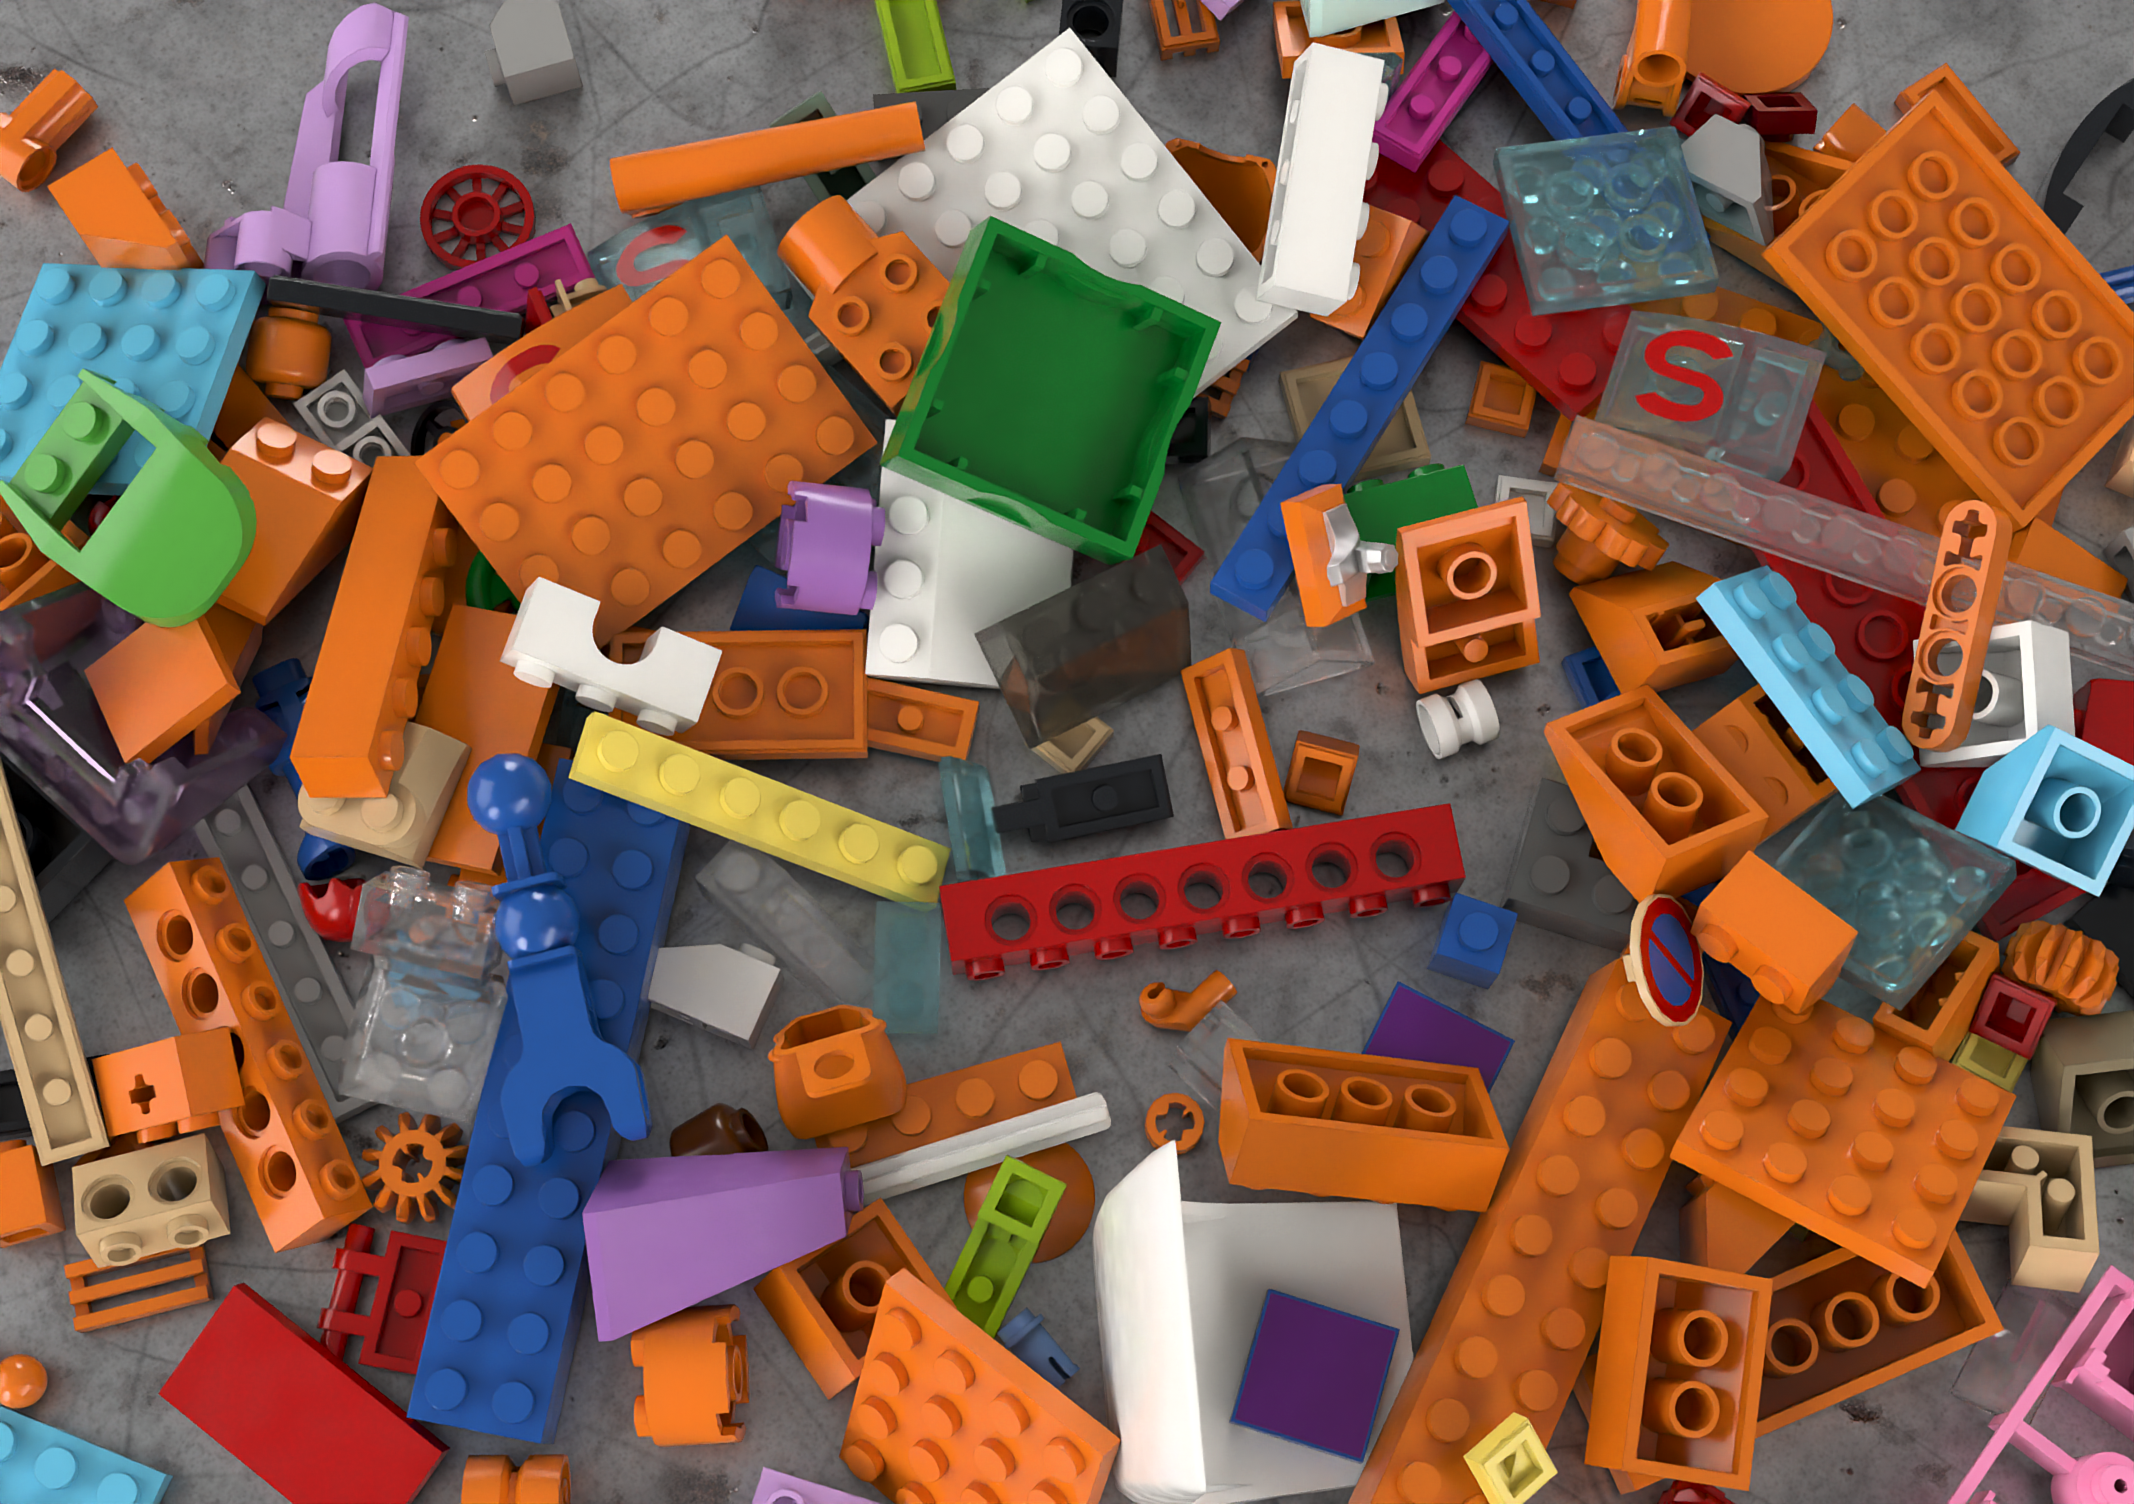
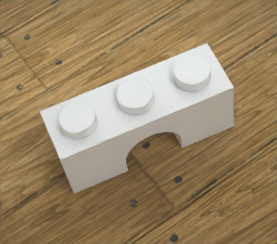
M538 577L526 590L500 662L515 667L513 674L517 678L538 687L550 688L552 683L573 690L577 692L575 699L578 702L599 711L612 712L614 707L638 716L636 723L639 726L660 735L673 736L675 731L683 733L698 722L722 650L662 626L647 639L637 663L619 664L606 658L599 651L593 639V622L601 601L541 577Z

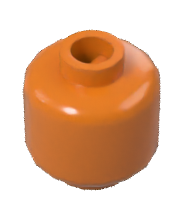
M270 307L268 316L260 317L253 321L249 334L246 372L254 381L266 384L265 396L298 401L303 397L304 389L314 390L327 381L332 336L326 327L318 324V314L296 309Z

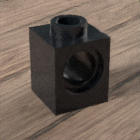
M1062 0L1059 35L1068 28H1071L1108 76L1116 77L1124 0ZM1086 29H1092L1100 32L1102 35L1096 38H1086L1078 33Z

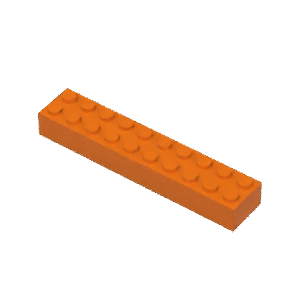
M1618 958L1589 975L1508 1152L1487 1211L1480 1213L1348 1504H1490L1463 1456L1513 1412L1529 1419L1546 1450L1602 1322L1610 1255L1631 1256L1673 1160L1669 1156L1677 1138L1697 1105L1732 1025L1731 1021L1700 1004L1696 1016L1687 1025L1665 1027L1651 1016L1640 997L1636 982H1628L1623 960Z

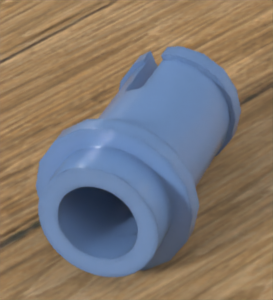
M1026 1307L996 1334L1005 1343L1003 1347L1007 1350L1010 1349L1017 1358L1058 1389L1065 1383V1380L1072 1377L1080 1368L1070 1360L1041 1325L1040 1322L1045 1319L1040 1313L1035 1317Z

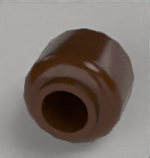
M717 1103L676 1127L671 1132L669 1140L671 1157L765 1152L769 1148L765 1134L754 1116L745 1108L741 1107L736 1110L724 1103Z

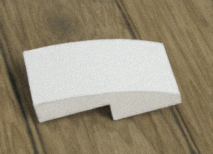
M345 369L293 403L295 410L320 443L343 452L347 456L370 467H374L377 456H411L380 414L375 418H370L362 398L363 393Z

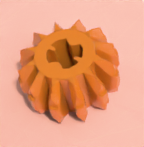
M2037 920L2020 924L2015 936L2010 937L2003 954L2006 956L2001 968L2003 975L2056 999L2057 1003L2054 1010L2058 1013L2068 1012L2074 1016L2100 1014L2106 1001H2110L2117 984L2115 980L2119 970V958L2115 953L2107 949L2102 941L2085 936L2083 931L2068 929L2061 923L2052 925L2046 921Z
M428 1111L423 1116L419 1127H417V1123L410 1113H400L398 1116L400 1133L394 1135L388 1128L380 1125L376 1128L375 1134L377 1138L385 1143L382 1151L369 1148L364 1149L361 1157L364 1161L379 1167V1169L371 1171L361 1178L364 1188L367 1190H380L373 1202L374 1207L380 1212L385 1213L397 1205L396 1219L402 1224L409 1225L415 1218L418 1208H420L421 1215L429 1224L438 1222L439 1210L437 1202L440 1200L455 1210L458 1196L451 1190L455 1184H461L464 1170L457 1167L465 1164L469 1145L456 1146L462 1137L463 1130L456 1123L449 1124L440 1130L441 1118L436 1112ZM423 1153V1157L432 1164V1168L426 1177L418 1173L419 1181L415 1182L414 1178L405 1172V1169L411 1159L419 1163L418 1155Z

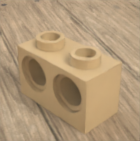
M205 1133L72 1167L76 1236L97 1268L110 1265H128L144 1256L175 1248L197 1247L209 1239L231 1234L224 1166Z

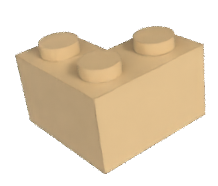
M2008 1126L2002 1127L1959 1220L2009 1227L2011 1285L2080 1293L2100 1254L2092 1136Z

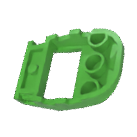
M83 368L78 374L83 383L11 481H0V494L39 550L94 591L148 624L168 628L188 624L201 617L214 605L247 560L254 543L257 527L254 502L244 483L230 466L219 463L206 447L209 441L192 426L180 423L166 414L165 410L147 399L116 387L115 383L117 381ZM136 430L153 444L156 449L82 550H80L60 531Z

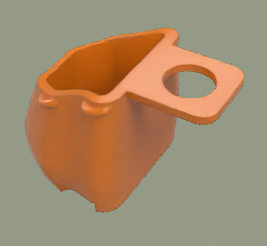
M837 1005L822 1011L799 1016L773 1037V1042L776 1045L769 1052L768 1059L773 1062L777 1105L781 1119L793 1137L797 1139L815 1138L890 1116L899 1112L905 1106L907 1095L905 1073L885 1032L886 1022L873 1017L871 1009L851 1005Z

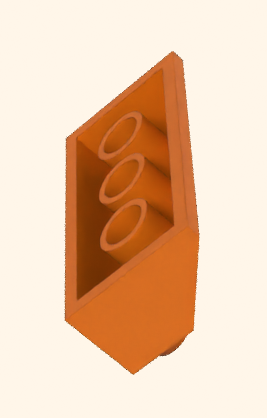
M1227 1038L1224 1047L1218 1143L1229 1184L1241 1185L1254 1190L1268 1188L1305 1192L1318 1197L1341 1196L1368 1199L1381 1204L1404 1203L1432 1206L1445 1211H1456L1458 1209L1477 1212L1487 1211L1509 1152V1146L1479 1068Z

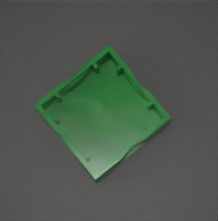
M989 216L970 230L879 465L1105 564L1112 565L1133 559L1165 474L1166 456L1172 435L1185 411L1191 405L1222 322L1142 285L1122 282L1105 276L1085 264L1073 253L993 216Z

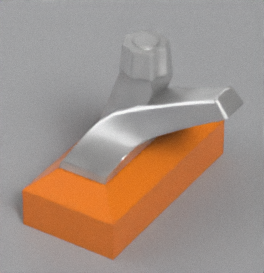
M1341 484L1320 485L1280 502L1307 627H1327L1367 608V573L1382 574L1392 572L1398 565L1399 553L1396 551L1395 546L1360 541L1357 527L1347 504H1345Z

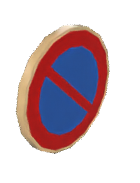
M1654 894L1648 895L1638 904L1631 922L1630 954L1622 955L1628 982H1636L1640 997L1653 1018L1665 1027L1684 1026L1696 1016L1703 996L1704 970L1701 947L1697 938L1690 933L1693 923L1684 907L1671 895Z

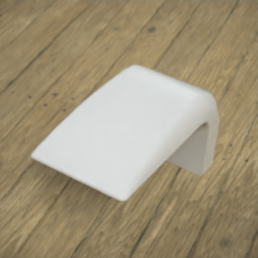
M1175 1140L1168 1142L1147 1156L1107 1194L1098 1213L1093 1231L1092 1251L1106 1425L1108 1430L1121 1439L1110 1471L1117 1490L1133 1502L1139 1504H1240L1356 1487L1414 1360L1397 1203L1381 1204L1375 1201L1227 1204L1181 1201ZM1268 1289L1400 1329L1362 1464L1229 1423Z

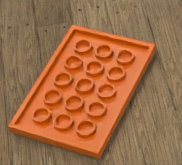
M1935 89L1922 97L1761 253L1984 503L2002 509L2009 516L2012 532L2023 529L2134 415L2133 311Z
M726 234L413 463L520 604L526 590L538 577L601 601L592 628L594 642L600 650L610 642L613 634L624 632L779 517L782 505H795L796 500H792L791 495H788L787 486L790 481L823 484L878 442Z

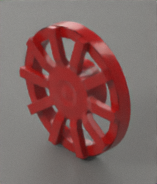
M468 165L450 171L433 184L421 206L420 226L425 242L432 254L450 270H459L486 259L485 244L491 242L499 252H503L533 239L536 232L535 208L526 187L513 174L491 165ZM488 178L500 182L492 196L482 191V179ZM472 179L473 192L461 196L453 188V186ZM509 189L519 196L521 201L506 207H499V203ZM445 193L455 203L452 212L435 208L438 200ZM525 211L523 226L504 222L503 218ZM432 219L453 222L454 224L450 229L434 235L432 233ZM503 232L518 236V238L508 247L499 237V234ZM458 236L461 237L459 244L452 254L445 251L439 245ZM470 244L476 245L477 260L462 259Z

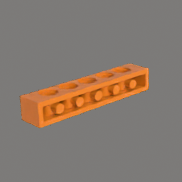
M213 857L168 862L124 899V903L181 1035L229 1027L245 1105L218 1112L220 1126L274 1252L278 1253L324 1242L373 1207L220 858Z

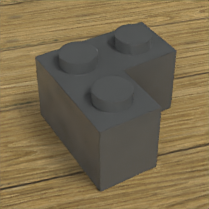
M1542 777L1529 800L1499 907L1518 913L1516 919L1518 922L1621 953L1630 942L1631 922L1639 902L1607 867L1604 861L1589 857L1593 836L1569 785Z

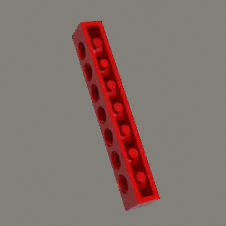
M1447 803L939 886L952 974L966 973L967 980L980 981L1004 975L1006 973L1005 966L1030 962L1032 970H1048L1069 964V956L1094 952L1095 958L1098 960L1116 959L1132 954L1134 952L1133 945L1157 941L1160 949H1177L1195 944L1198 941L1197 935L1222 931L1223 938L1225 939L1244 938L1261 932V924L1286 921V926L1290 929L1305 928L1324 922V914L1349 910L1351 918H1366L1388 911L1387 904L1412 900L1415 908L1433 907L1451 901V893L1458 892L1466 875L1451 804ZM1384 852H1394L1400 855L1407 863L1408 873L1401 877H1390L1384 874L1377 866L1376 856ZM1322 862L1336 864L1344 872L1346 882L1334 888L1325 887L1314 878L1312 868ZM1260 872L1273 874L1281 882L1283 892L1273 898L1260 897L1252 891L1248 879ZM1194 883H1207L1216 889L1220 901L1210 908H1198L1187 900L1184 891ZM1143 893L1154 901L1157 910L1147 918L1135 919L1123 911L1120 903L1129 894ZM1070 903H1079L1090 910L1093 920L1086 927L1075 930L1063 926L1056 915L1063 906ZM1014 913L1022 916L1028 922L1029 929L1019 939L1006 940L995 933L993 924L1000 916Z

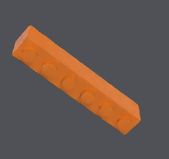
M377 456L290 754V759L310 798H387L393 772L399 771L403 765V735L407 719L413 718L417 711V681L421 666H427L431 658L432 644L430 632L434 617L440 616L443 612L445 602L443 583L447 568L454 566L457 559L456 534L459 526L457 519L413 463L421 456Z

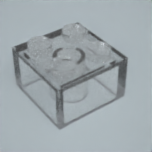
M372 946L338 1067L339 1094L472 1124L508 1000L503 976Z

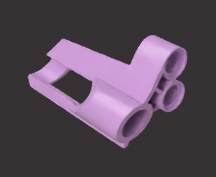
M377 3L362 5L349 13L336 27L328 45L324 80L310 90L305 97L283 209L271 206L270 211H251L244 213L238 218L231 216L226 219L224 226L210 234L207 239L203 269L255 271L266 284L259 305L271 304L266 298L269 279L274 277V275L377 291L383 282L394 179V148L409 21L408 16L392 11ZM368 60L381 62L370 166L356 162H338L348 69L359 62Z

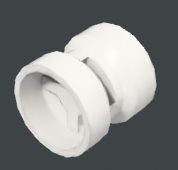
M1478 679L1459 685L1455 694L1446 697L1433 694L1416 702L1417 716L1425 741L1432 754L1438 760L1457 754L1461 745L1471 741L1482 745L1500 737L1499 720L1494 704L1486 687Z

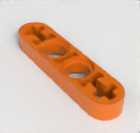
M1978 500L1964 501L1955 506L1948 514L1944 523L1902 714V728L1905 737L1912 745L1934 752H1950L1958 748L1965 741L1970 730L2012 540V524L2009 516L2002 509ZM1981 523L1988 525L1985 537H1976L1975 539L1968 537L1970 526H1979ZM1965 557L1971 560L1977 559L1982 561L1980 570L1960 564L1961 558ZM1971 578L1977 588L1976 599L1969 609L1957 612L1951 603L1952 591L1959 581ZM1957 641L1963 652L1962 663L1955 673L1944 676L1939 671L1937 665L1939 652L1945 644ZM1934 684L1954 689L1952 697L1932 693ZM1929 715L1946 717L1943 729L1927 727Z

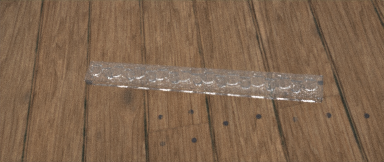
M1576 415L1572 421L1553 480L1926 606L1941 538ZM1962 557L1960 564L1980 570L1982 561ZM2010 561L2006 562L1992 627L2032 620L2069 632L2071 656L2134 677V603ZM1971 578L1959 581L1952 591L1951 603L1957 612L1969 609L1976 599L1977 588Z

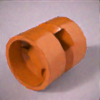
M469 1455L463 1474L461 1504H571V1473L568 1455H529L521 1466H516L510 1455Z

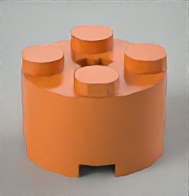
M735 1304L687 1307L632 1332L631 1355L633 1365L635 1367H643L644 1395H637L634 1403V1424L638 1437L652 1436L654 1444L659 1447L742 1442L746 1434V1426L744 1422L734 1423L736 1404L749 1403L750 1383L746 1335H732L731 1323L739 1321L741 1314L739 1307Z

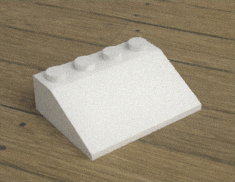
M886 419L883 454L896 420ZM882 467L879 507L885 509V530L881 546H875L873 571L877 572V594L873 610H870L865 674L874 679L891 682L1063 694L1074 550Z

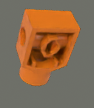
M835 195L815 205L789 229L778 246L777 255L815 297L808 317L817 330L894 416L898 418L950 282L903 231L879 237L843 196Z

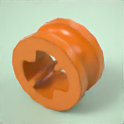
M1176 1092L1164 1094L1154 1100L1148 1109L1144 1125L1146 1138L1156 1150L1170 1142V1140L1165 1139L1167 1130L1164 1129L1159 1133L1155 1120L1166 1119L1169 1108L1182 1109L1183 1114L1181 1118L1184 1120L1190 1117L1193 1124V1129L1183 1130L1180 1141H1175L1177 1156L1184 1155L1194 1149L1201 1139L1205 1124L1203 1111L1198 1103L1188 1095Z

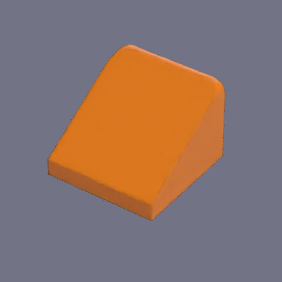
M1299 730L1283 789L1285 800L1343 816L1360 746L1336 738Z

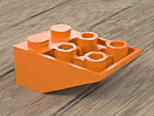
M1759 683L1691 731L1768 814L1769 818L1756 847L1839 791Z

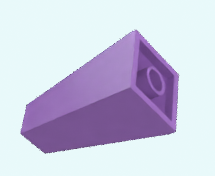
M848 1147L748 1152L730 1155L609 1160L582 1212L598 1341H613L846 1237L854 1211H862L864 1205L861 1170L850 1169Z

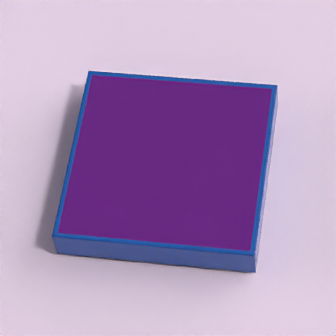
M1398 981L1361 1054L1479 1068L1489 1094L1515 1040Z
M1268 1289L1229 1423L1362 1464L1400 1329Z

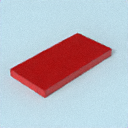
M246 1283L233 1286L158 1393L293 1504H411L451 1449L415 1419L407 1418V1413Z

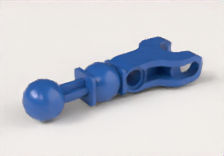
M519 753L497 754L487 759L474 771L467 787V805L473 819L485 831L498 836L507 878L506 883L491 887L493 897L501 902L495 915V935L501 949L512 959L507 961L522 1035L523 1051L520 1060L509 1071L503 1083L500 1101L514 1155L527 1168L542 1164L551 1157L555 1148L553 1140V1114L564 1098L577 1091H594L599 1094L610 1114L613 1128L620 1136L628 1140L637 1141L648 1138L653 1125L645 1078L641 1066L631 1056L615 1045L607 1043L601 1036L582 953L574 946L580 932V913L573 898L563 890L567 888L566 879L558 872L547 873L537 826L545 818L551 805L550 780L545 769L533 758Z

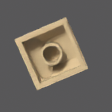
M407 721L403 735V765L399 771L393 772L387 798H310L302 784L297 800L298 809L303 818L299 827L310 835L422 869L472 748L468 744L432 728Z

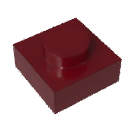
M1801 92L1743 94L1742 98L1750 102L1751 106L1742 120L1754 128L1763 140L1788 142L1794 139V134H1815L1818 110Z

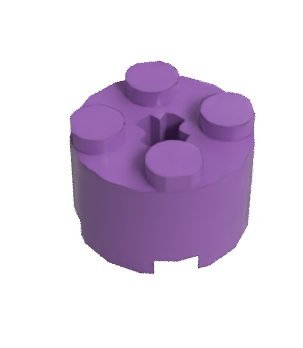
M790 481L787 486L788 495H791L792 500H796L795 506L782 505L775 568L787 571V589H776L775 601L777 608L844 615H857L859 609L873 610L877 594V572L869 571L871 545L881 546L885 530V509L883 507H876V499L871 498L869 489Z

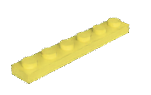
M594 711L586 718L568 776L569 779L924 913L936 908L940 893L939 886L943 882L951 848Z

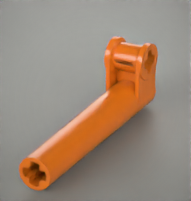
M1638 0L1634 28L1626 54H1623L1616 76L1613 109L1623 110L1626 105L1659 109L1662 110L1664 117H1674L1687 70L1691 0Z
M916 101L614 157L610 158V169L621 213L631 215L632 219L683 210L686 208L684 201L926 150Z

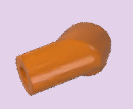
M1215 970L1192 992L1165 988L1163 982L1150 983L1141 991L1139 1005L1143 1018L1156 1028L1192 1032L1202 1027L1238 992L1224 974Z

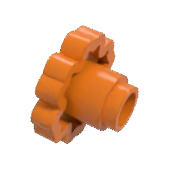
M1564 476L1546 501L1551 508L1557 511L1555 517L1567 526V529L1556 544L1558 553L1552 563L1559 572L1578 585L1610 578L1620 561L1633 568L1639 565L1652 571L1669 547V543L1658 535L1659 529L1639 513L1633 505L1620 496L1597 488L1587 481L1581 480L1578 483Z

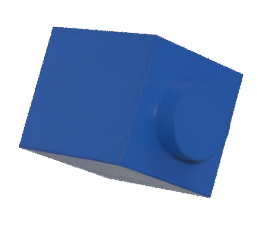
M1455 893L1445 910L1427 969L1488 990L1500 974L1518 913Z

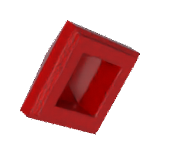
M1700 72L1669 124L1688 137L1692 136L1715 114L1739 125L1750 108L1751 103Z
M1995 972L1991 977L1969 1032L2031 1060L2057 1000Z

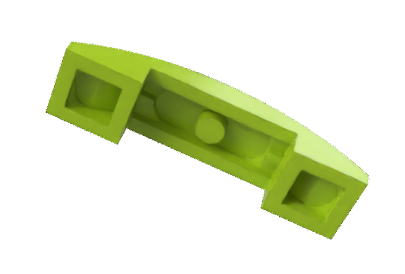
M1008 1154L978 1212V1219L944 1287L957 1310L994 1340L1068 1185Z

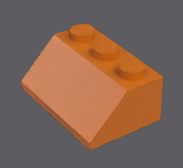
M1610 1255L1584 1464L1749 1491L1774 1279L1653 1257Z

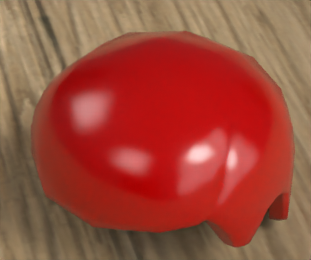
M384 874L366 882L361 878L343 881L339 878H332L329 883L321 885H310L308 882H303L296 889L304 914L313 931L325 940L336 942H357L371 938L389 926L400 915L404 906L405 891L397 875Z

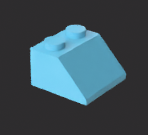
M2048 724L1983 772L1955 831L2055 879L2099 897L2134 828V766Z

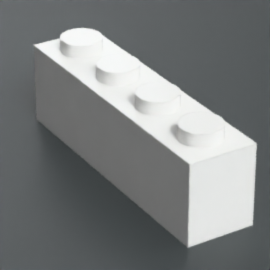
M1313 42L1294 62L1258 283L1257 301L1327 317L1346 303L1347 300L1353 298L1360 276V265L1353 262L1356 240H1360L1363 237L1369 219V204L1362 202L1365 182L1371 179L1379 155V145L1372 142L1375 121L1381 118L1388 98V85L1381 83L1385 60Z

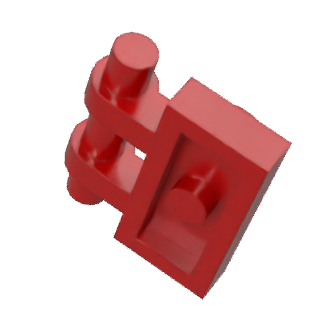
M350 1223L343 1249L336 1248L331 1268L338 1271L329 1307L321 1308L316 1327L322 1330L319 1343L343 1361L348 1337H362L364 1341L358 1364L416 1376L447 1241L391 1230L385 1256L369 1254L375 1228ZM364 1276L379 1278L370 1316L355 1314Z

